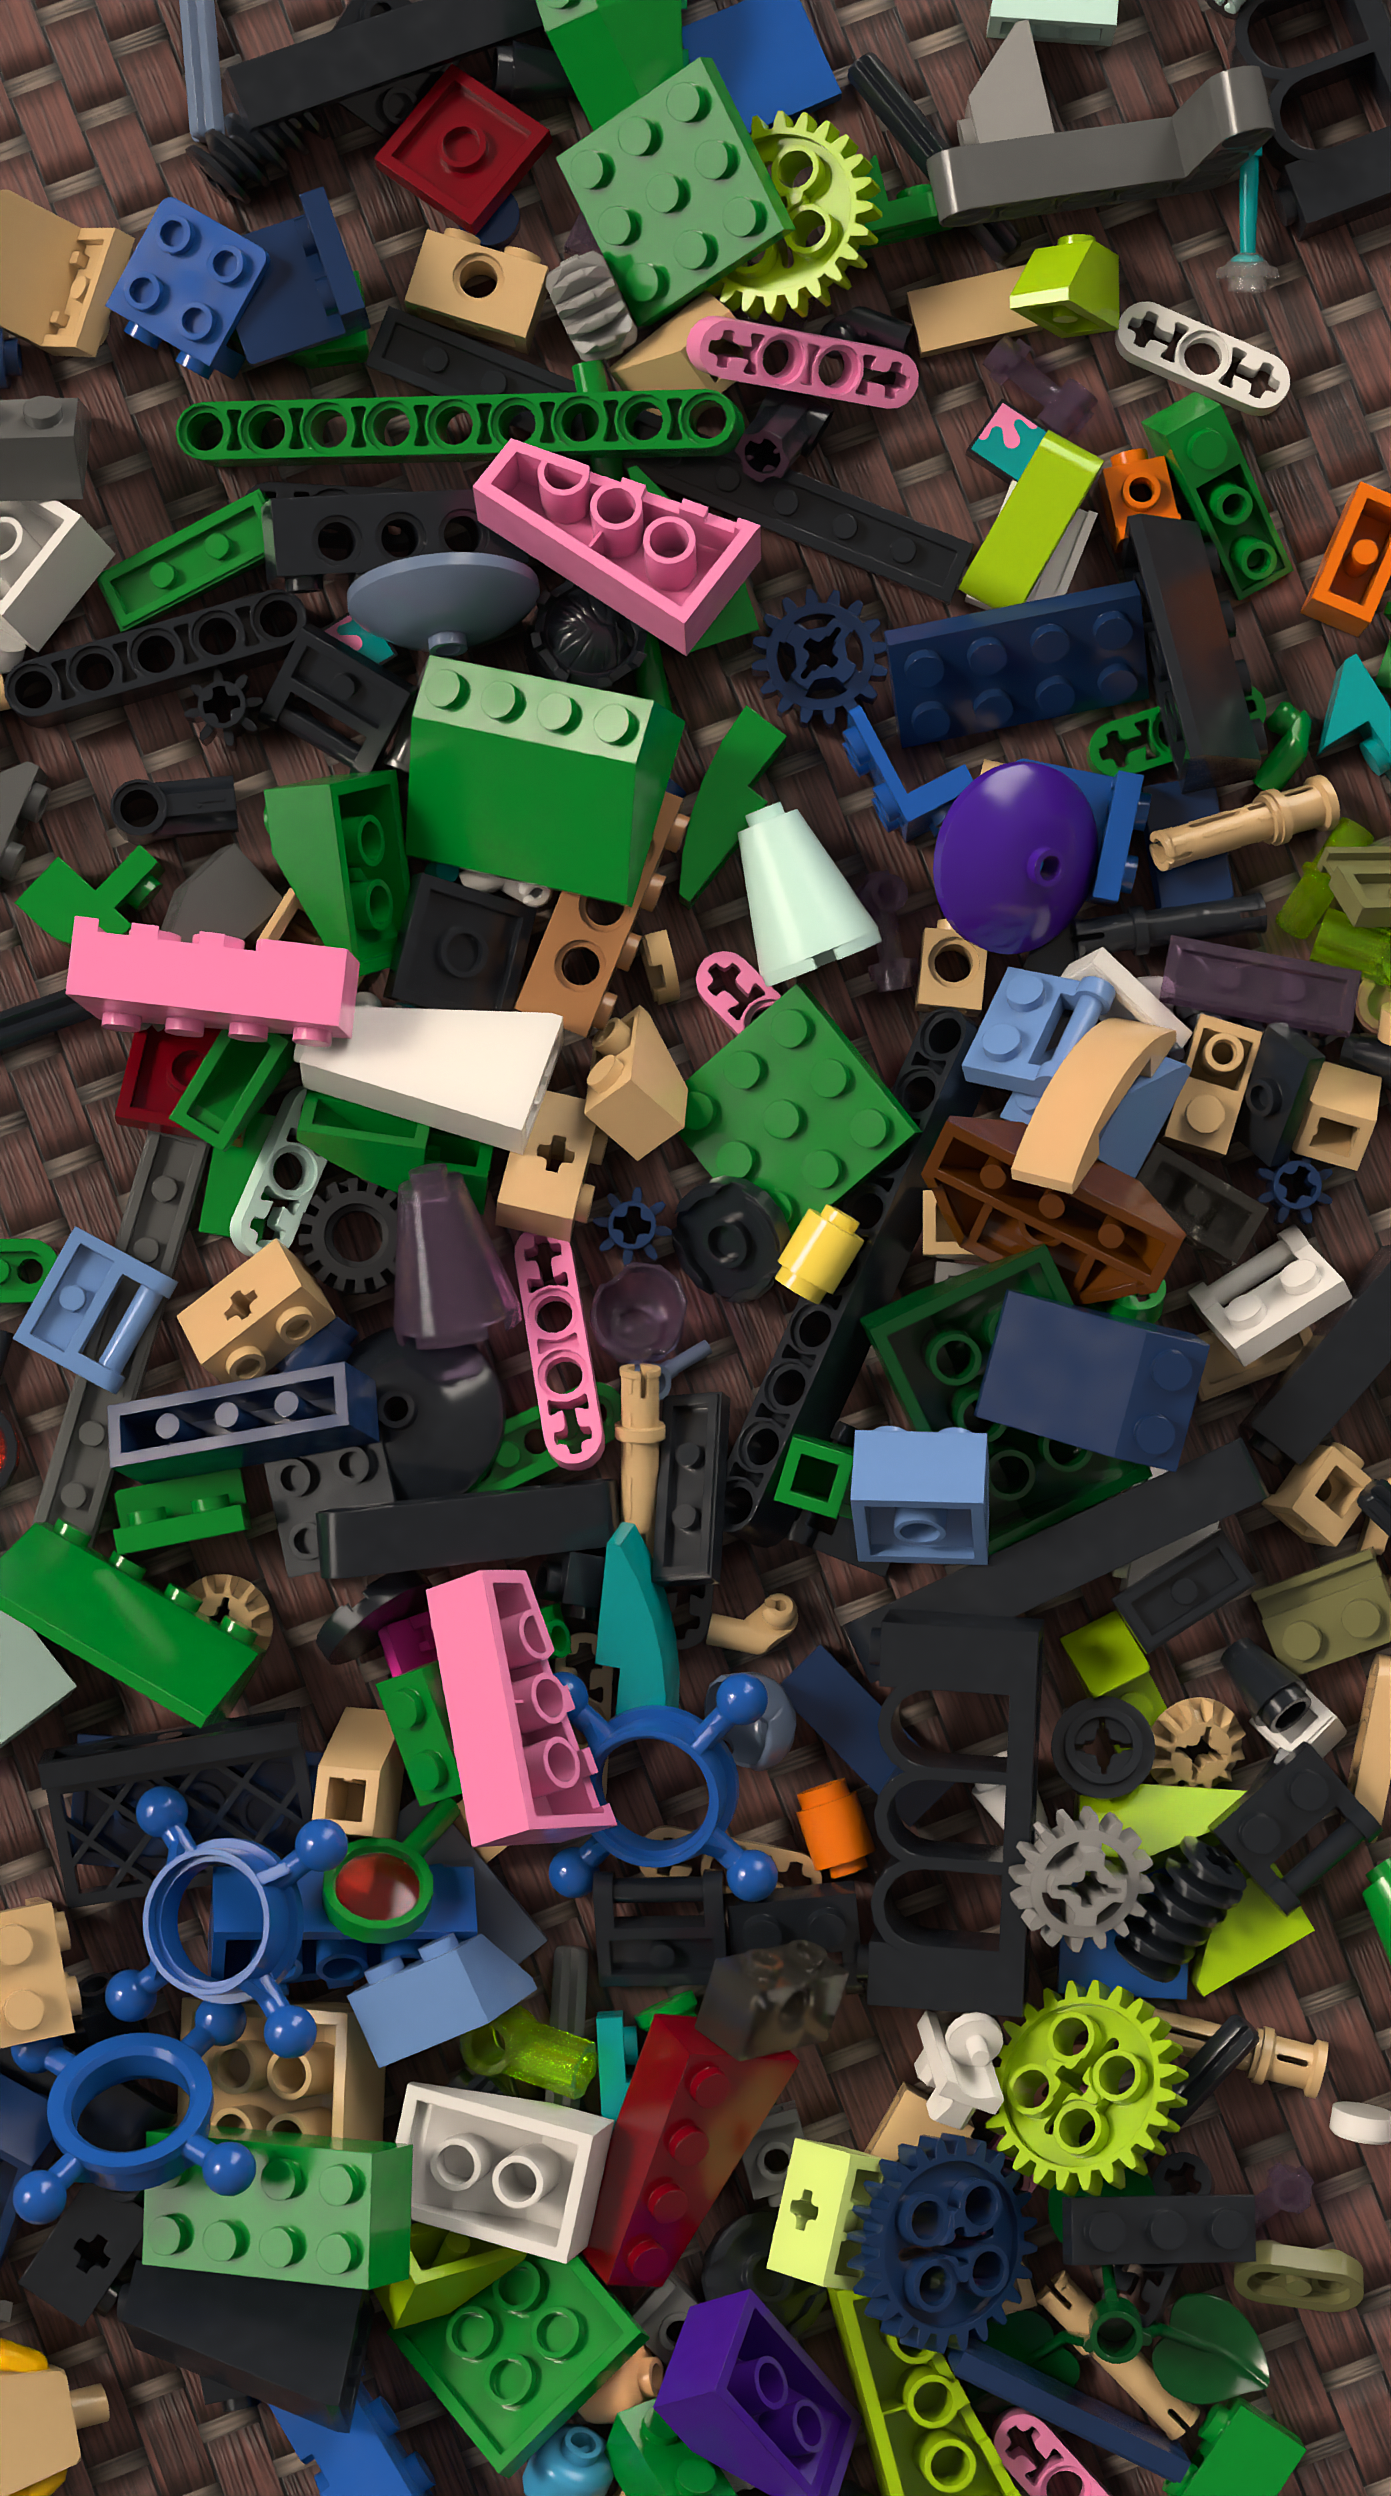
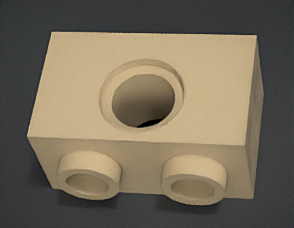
M446 228L444 234L427 229L404 300L407 313L450 331L528 355L548 293L546 288V278L549 272L548 266L540 264L541 258L522 248L508 246L505 247L503 253L481 246V240L478 237L460 229ZM476 275L489 276L497 283L494 291L483 298H474L467 295L463 291V287L470 278Z

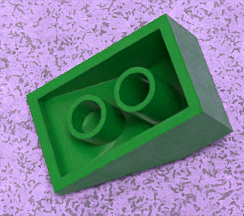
M396 769L329 775L264 789L266 804L264 824L270 835L272 854L324 945L348 949L360 962L359 977L390 968L411 886L407 855H405L406 844Z

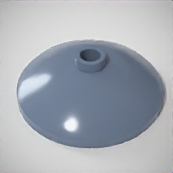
M474 552L434 553L393 561L368 571L356 579L349 587L347 605L350 617L363 629L376 637L406 649L429 652L433 656L454 657L465 653L468 648H473L495 639L520 623L535 607L536 601L540 596L538 577L530 567L507 557Z

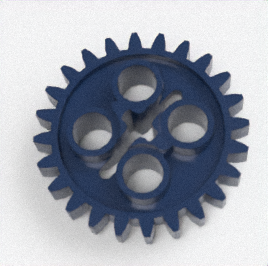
M942 2133L939 2138L923 2134L919 2137L918 2146L904 2143L898 2145L900 2162L886 2159L879 2161L880 2170L884 2177L882 2183L865 2180L863 2183L872 2200L869 2206H853L852 2211L864 2220L863 2229L847 2233L848 2240L861 2244V2253L847 2261V2267L864 2271L865 2276L857 2282L853 2291L854 2294L872 2298L867 2304L864 2313L867 2317L882 2320L880 2331L883 2334L900 2338V2344L921 2350L926 2349L937 2353H944L946 2347L964 2351L967 2350L968 2337L981 2341L988 2339L986 2321L1000 2325L1007 2323L1005 2312L1001 2306L1005 2300L1018 2304L1021 2303L1022 2298L1013 2285L1016 2278H1032L1033 2273L1023 2266L1021 2261L1022 2255L1032 2254L1037 2251V2245L1024 2241V2232L1037 2224V2218L1021 2214L1020 2209L1028 2203L1032 2195L1031 2192L1013 2188L1021 2173L1013 2168L1003 2166L1005 2160L1003 2152L986 2149L985 2141L965 2136ZM987 2231L984 2236L975 2239L955 2238V2234L974 2237L981 2235L978 2233ZM914 2245L920 2247H932V2251L915 2247L908 2249L907 2252L899 2254V2251L901 2249Z

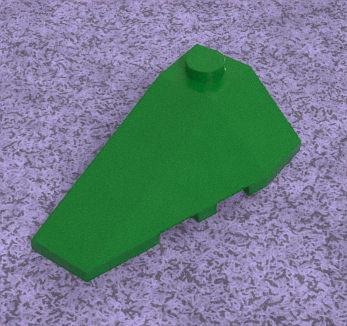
M536 0L546 34L593 131L689 65L688 49H683L682 9H687V0Z

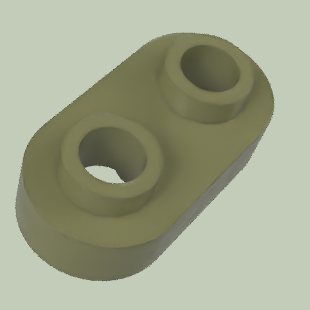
M1273 2240L1256 2241V2262H1234V2286L1239 2294L1255 2302L1323 2312H1342L1354 2308L1362 2301L1364 2296V2273L1362 2265L1355 2258L1340 2250H1318L1283 2245Z

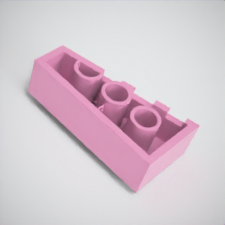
M512 438L473 485L477 517L480 523L685 656L689 654L761 560V526L741 518H738L737 522H733L709 513L707 506L684 498L682 503L648 492L644 484L624 477L621 482L590 472L589 465Z
M75 916L65 994L96 1018L102 1020L101 1027L109 1030L140 1032L141 1023L164 1024L165 1032L184 1037H203L205 1028L229 1029L228 1036L230 1038L248 1042H266L268 1040V1033L293 1034L292 1042L300 1045L329 1047L332 1043V1037L352 1039L360 962L348 949L270 939L257 940L256 951L244 950L245 941L239 938L204 931L193 935L192 943L181 942V936L161 931L159 926L132 923L129 935L106 933L99 927V919Z
M479 1570L427 1589L426 1595L431 1617V1627L435 1639L442 1687L446 1700L454 1754L457 1761L472 1847L562 1843L617 1826L610 1803L600 1806L590 1776L598 1773V1769L590 1747L579 1749L567 1712L576 1708L567 1685L563 1686L559 1679L553 1675L547 1660L555 1650L526 1570Z

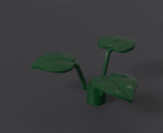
M1092 2137L1081 2142L1080 2147L1086 2145ZM1126 2167L1124 2168L1125 2188L1119 2189L1109 2184L1103 2177L1100 2196L1156 2195V2192L1148 2174L1143 2176ZM1055 2184L1050 2189L1048 2195V2214L1053 2231L1063 2244L1062 2196L1069 2195L1057 2190V2185ZM1081 2185L1075 2196H1094L1083 2191ZM1101 2265L1105 2298L1097 2302L1090 2312L1088 2335L1064 2330L1054 2336L1052 2326L1044 2315L1034 2310L1024 2309L1007 2314V2323L1005 2325L987 2321L988 2339L986 2341L977 2340L1075 2388L1080 2376V2366L1075 2355L1063 2346L1064 2344L1081 2346L1085 2352L1091 2353L1094 2351L1099 2358L1108 2363L1121 2364L1136 2357L1142 2345L1149 2346L1152 2343V2339L1157 2336L1162 2338L1157 2342L1152 2353L1155 2375L1163 2389L1181 2401L1193 2404L1217 2403L1243 2393L1267 2389L1270 2382L1262 2343L1250 2322L1232 2303L1213 2294H1186L1180 2297L1172 2306L1169 2326L1155 2323L1147 2328H1143L1140 2313L1136 2306L1129 2300L1117 2296L1113 2265ZM968 2382L966 2396L973 2410L999 2415L1010 2407H1016V2405Z

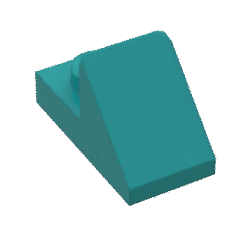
M1354 654L1346 659L1336 672L1316 756L1322 755L1359 732L1364 739L1363 742L1359 743V747L1365 761L1376 775L1380 776L1385 773L1391 782V708L1358 655Z
M623 2010L599 2011L596 2017L602 2117L614 2120L613 2129L633 2074L627 2075L626 2066L637 2065L638 2062L637 2027L624 2026Z

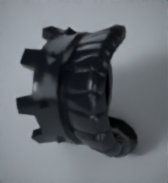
M569 580L551 592L544 589L536 601L538 608L535 610L534 616L531 618L526 630L529 636L524 640V654L527 656L526 663L530 674L541 678L621 693L623 679L629 676L634 669L641 667L642 662L647 656L643 652L648 631Z

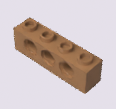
M665 791L632 908L624 906L623 914L617 922L607 926L594 923L588 915V904L591 898L561 892L514 1009L521 1012L553 1013L563 1016V1029L589 1039L593 1027L602 1031L605 1030L618 999V995L608 992L617 968L629 971L642 940V936L632 932L641 909L653 912L666 881L665 876L656 873L666 849L677 853L691 818L680 814L684 806L683 798ZM578 949H587L594 952L600 963L597 977L586 985L572 984L564 974L566 958L570 953Z

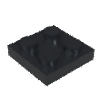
M425 873L413 874L383 998L419 1009L512 1012L537 909Z

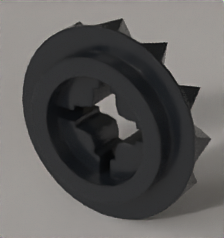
M1109 1696L1090 1697L1075 1703L1060 1717L1053 1731L1050 1752L1058 1777L1062 1778L1072 1787L1077 1795H1086L1107 1801L1131 1794L1146 1779L1155 1758V1739L1146 1718L1128 1702ZM1099 1723H1104V1733H1107L1110 1744L1120 1745V1748L1131 1749L1113 1754L1106 1768V1774H1101V1766L1097 1765L1096 1755L1085 1754V1751H1075V1749H1083L1084 1745L1094 1743L1096 1733L1099 1731Z

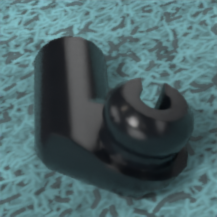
M857 306L831 319L823 326L820 335L870 345L876 344L904 354L910 342L914 324L868 307ZM833 350L826 354V356L832 359H843L838 350Z

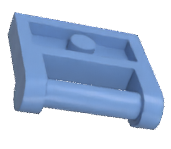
M1008 966L962 1063L966 1081L1042 1097L1052 1077L1072 1048L1096 1025L1100 1015H1105L1109 1012L1116 997L1114 987L1106 980L1096 976L1083 977L1081 981ZM1064 1009L1072 1010V1016L1051 1061L1044 1062L1040 1066L1039 1063Z
M75 1226L15 1333L13 1340L117 1395L125 1380L121 1372L163 1296L170 1299L178 1281ZM124 1276H127L141 1285L97 1362L83 1355L82 1352Z

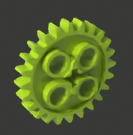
M777 111L773 128L771 129L758 115L753 116L751 123L752 134L750 136L766 169L769 165H772V181L783 204L787 207L786 210L796 230L767 248L764 257L759 263L747 267L746 262L705 290L714 297L721 294L720 302L733 312L742 305V311L752 319L757 320L765 307L767 314L777 322H782L787 304L803 318L808 313V298L815 296L826 307L831 304L827 287L833 282L846 290L852 287L844 271L849 265L863 269L867 267V262L857 253L859 245L877 244L878 238L865 227V223L882 218V212L873 203L867 201L881 192L880 186L871 177H865L873 167L862 154L855 155L859 147L847 134L839 137L840 131L828 120H825L817 128V122L806 112H802L794 126L792 119L784 111ZM813 166V171L808 181L800 187L793 188L797 174L804 168ZM825 225L823 238L812 247H806V240L811 231ZM788 246L792 249L794 263L790 268H787Z
M1072 1980L1067 1983L1065 1999L1050 1988L1043 1989L1045 2008L1039 2010L1027 2003L1024 2011L1026 2022L1021 2027L1007 2020L1003 2023L1006 2032L1012 2040L1008 2046L1002 2045L1001 2051L997 2055L1002 2061L1000 2067L994 2069L1004 2101L998 2109L999 2113L985 2123L986 2128L998 2135H1005L998 2143L996 2149L998 2152H1003L1009 2158L1016 2157L1012 2168L1027 2177L1034 2174L1033 2182L1048 2190L1056 2184L1057 2190L1069 2196H1075L1081 2185L1083 2191L1094 2196H1100L1103 2177L1109 2184L1123 2189L1125 2188L1124 2168L1129 2167L1145 2176L1148 2170L1142 2155L1147 2150L1161 2156L1167 2153L1163 2144L1157 2138L1160 2131L1179 2132L1180 2130L1179 2125L1167 2117L1169 2108L1187 2106L1188 2100L1172 2092V2085L1189 2078L1188 2072L1178 2066L1169 2064V2062L1183 2052V2048L1171 2039L1163 2040L1168 2035L1172 2026L1158 2016L1152 2018L1155 2007L1141 1998L1134 2001V1994L1121 1986H1117L1111 1993L1109 1986L1099 1980H1093L1087 1992L1085 1987ZM1088 2029L1089 2036L1085 2048L1080 2053L1074 2055L1073 2043L1076 2037L1082 2031ZM1115 2041H1119L1118 2049H1114ZM1134 2067L1135 2079L1132 2086L1126 2092L1119 2094L1118 2087L1122 2075L1128 2069ZM1048 2082L1049 2093L1046 2100L1040 2106L1035 2107L1034 2095L1037 2089L1043 2083ZM1083 2082L1088 2086L1085 2093L1079 2089ZM1094 2120L1095 2133L1092 2139L1086 2145L1080 2147L1079 2137L1082 2128L1089 2121ZM1051 2125H1054L1053 2134L1050 2135L1049 2128Z

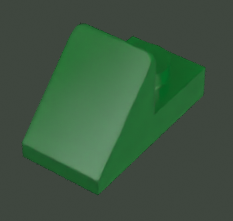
M874 155L870 163L873 168L865 177H871L880 186L881 192L867 201L873 203L882 212V218L865 223V227L878 238L877 244L859 245L857 252L952 229V227H943L939 223L930 184L906 188L896 195V200L888 201L877 156Z

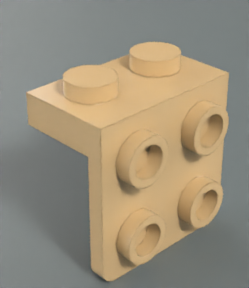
M0 190V328L54 356L96 357L98 348L106 339L110 328L109 315L111 309L105 305L129 262V255L135 238L117 228H80L10 190Z
M41 1897L25 1899L26 1906L0 1911V2048L75 2033L72 2016L82 2014V2003L75 1975L69 1976L67 1971L64 1972L61 1951L71 1949L64 1911L57 1912V1909L52 1907V1902Z

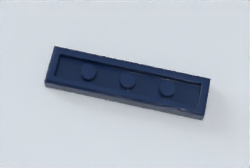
M969 2337L967 2350L961 2351L946 2347L945 2356L955 2376L1173 2483H1181L1191 2465L1177 2439L1172 2441L1166 2436V2433L992 2347Z

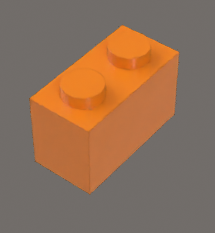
M1362 481L1359 482L1347 499L1300 612L1356 637H1359L1371 623L1391 576V494Z

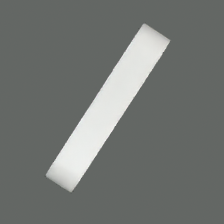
M1139 302L1127 308L1120 317L1119 330L1115 332V344L1118 352L1125 360L1252 416L1270 414L1281 405L1289 390V371L1283 361L1277 356L1159 304ZM1144 320L1151 321L1155 324L1153 334L1157 338L1169 343L1172 340L1174 331L1184 334L1177 344L1172 362L1163 359L1168 348L1165 344L1156 340H1150L1145 348L1134 344L1136 333L1128 329L1129 325L1139 328ZM1196 343L1208 344L1217 351L1220 365L1211 374H1195L1185 363V351ZM1232 356L1242 360L1236 370L1241 375L1254 378L1259 370L1270 374L1268 385L1276 389V393L1265 391L1260 399L1255 398L1249 394L1251 383L1235 375L1230 383V387L1220 384L1231 365Z

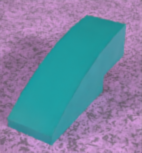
M622 1522L607 1543L595 1664L620 1668L615 1716L626 1710L646 1705L679 1708L680 1669L676 1632L664 1587H660L652 1582L653 1558L636 1525L628 1522Z

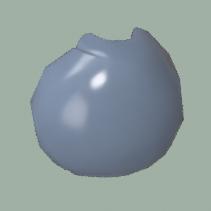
M741 1672L757 1677L764 1684L768 1693L767 1709L759 1720L749 1725H735L722 1739L728 1742L733 1749L732 1756L736 1765L761 1772L772 1769L789 1753L795 1736L796 1714L788 1694L773 1678L762 1673ZM733 1674L721 1675L709 1684L704 1701L705 1718L717 1707L716 1694L720 1684Z

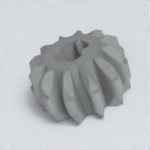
M590 251L580 256L576 254L560 262V266L547 273L546 288L575 350L582 360L587 362L605 359L607 361L623 353V349L636 342L638 329L602 255L595 251Z

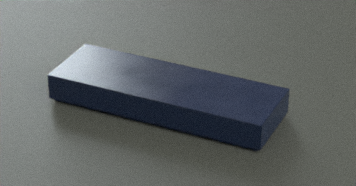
M819 1644L779 1684L791 1699L795 1711L879 1796L886 1780L897 1767L890 1761L880 1744L877 1724L882 1707ZM904 1730L908 1739H910L912 1742H914L921 1748V1746ZM922 1780L913 1781L900 1788L895 1798L898 1816L911 1827L956 1782Z

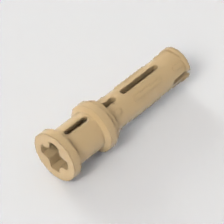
M1322 775L1309 777L1305 780L1303 786L1280 792L1274 788L1261 791L1254 798L1253 803L1244 805V807L1230 811L1227 810L1173 828L1170 827L1152 832L1149 840L1153 842V844L1149 845L1151 857L1159 870L1168 871L1195 860L1212 857L1256 842L1264 841L1269 845L1278 846L1288 843L1293 834L1313 828L1320 832L1335 829L1339 824L1340 805L1338 797L1330 781Z
M1155 2008L1152 2018L1158 2016L1170 2023L1172 2026L1170 2031L1209 2040L1222 2026L1200 2018H1193ZM1264 2026L1263 2029L1257 2027L1256 2030L1260 2038L1259 2043L1236 2069L1246 2071L1245 2077L1251 2079L1252 2083L1262 2085L1265 2080L1301 2088L1306 2097L1315 2099L1320 2090L1326 2068L1328 2042L1317 2040L1312 2045L1277 2036L1275 2029ZM1168 2033L1163 2039H1171L1181 2045L1183 2048L1181 2055L1193 2058L1206 2043L1173 2033ZM1278 2059H1282V2060H1286V2061L1298 2063V2064H1300V2065H1302V2066H1299V2065H1296V2064H1292V2063H1288V2062H1284V2061H1280V2060H1278Z

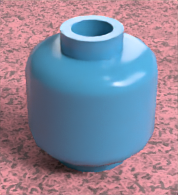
M564 2423L529 2458L522 2476L524 2494L526 2496H605L614 2477L612 2467L604 2454L607 2441L596 2431L580 2424Z

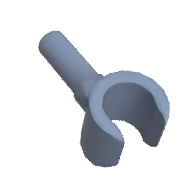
M706 1340L699 1342L671 1360L667 1359L661 1364L645 1363L661 1367L659 1400L664 1399L668 1395L671 1388V1379L678 1376V1373L712 1354V1349ZM634 1364L635 1371H640V1364Z

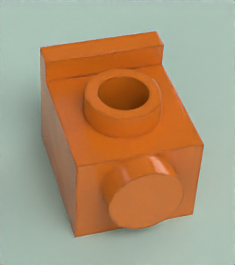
M1145 448L1132 449L1112 456L1110 458L1112 467L1102 469L1098 479L1114 554L1122 552L1127 516L1141 513L1181 519L1180 514L1177 512L1165 456L1149 459L1148 451ZM1145 484L1150 488L1152 498L1146 502L1135 501L1129 493V488Z

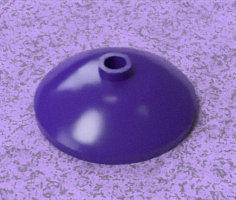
M1026 761L1011 762L994 767L974 779L960 793L944 818L936 841L933 860V878L938 903L946 920L957 934L972 945L990 952L1020 954L1050 942L1071 923V920L1075 918L1089 894L1098 861L1096 821L1084 793L1072 779L1061 771L1046 765Z

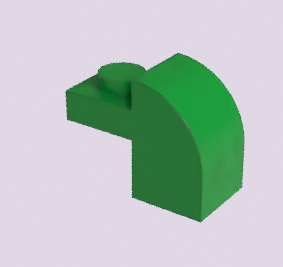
M139 844L95 891L58 856L14 903L54 940L71 949L75 916L99 919V927L106 933L129 935L132 924L123 916L131 907L136 912L141 911L155 898L163 886L158 879L165 872V869Z
M794 1434L774 1500L837 1519V1515L853 1520L850 1498L854 1449L833 1442Z

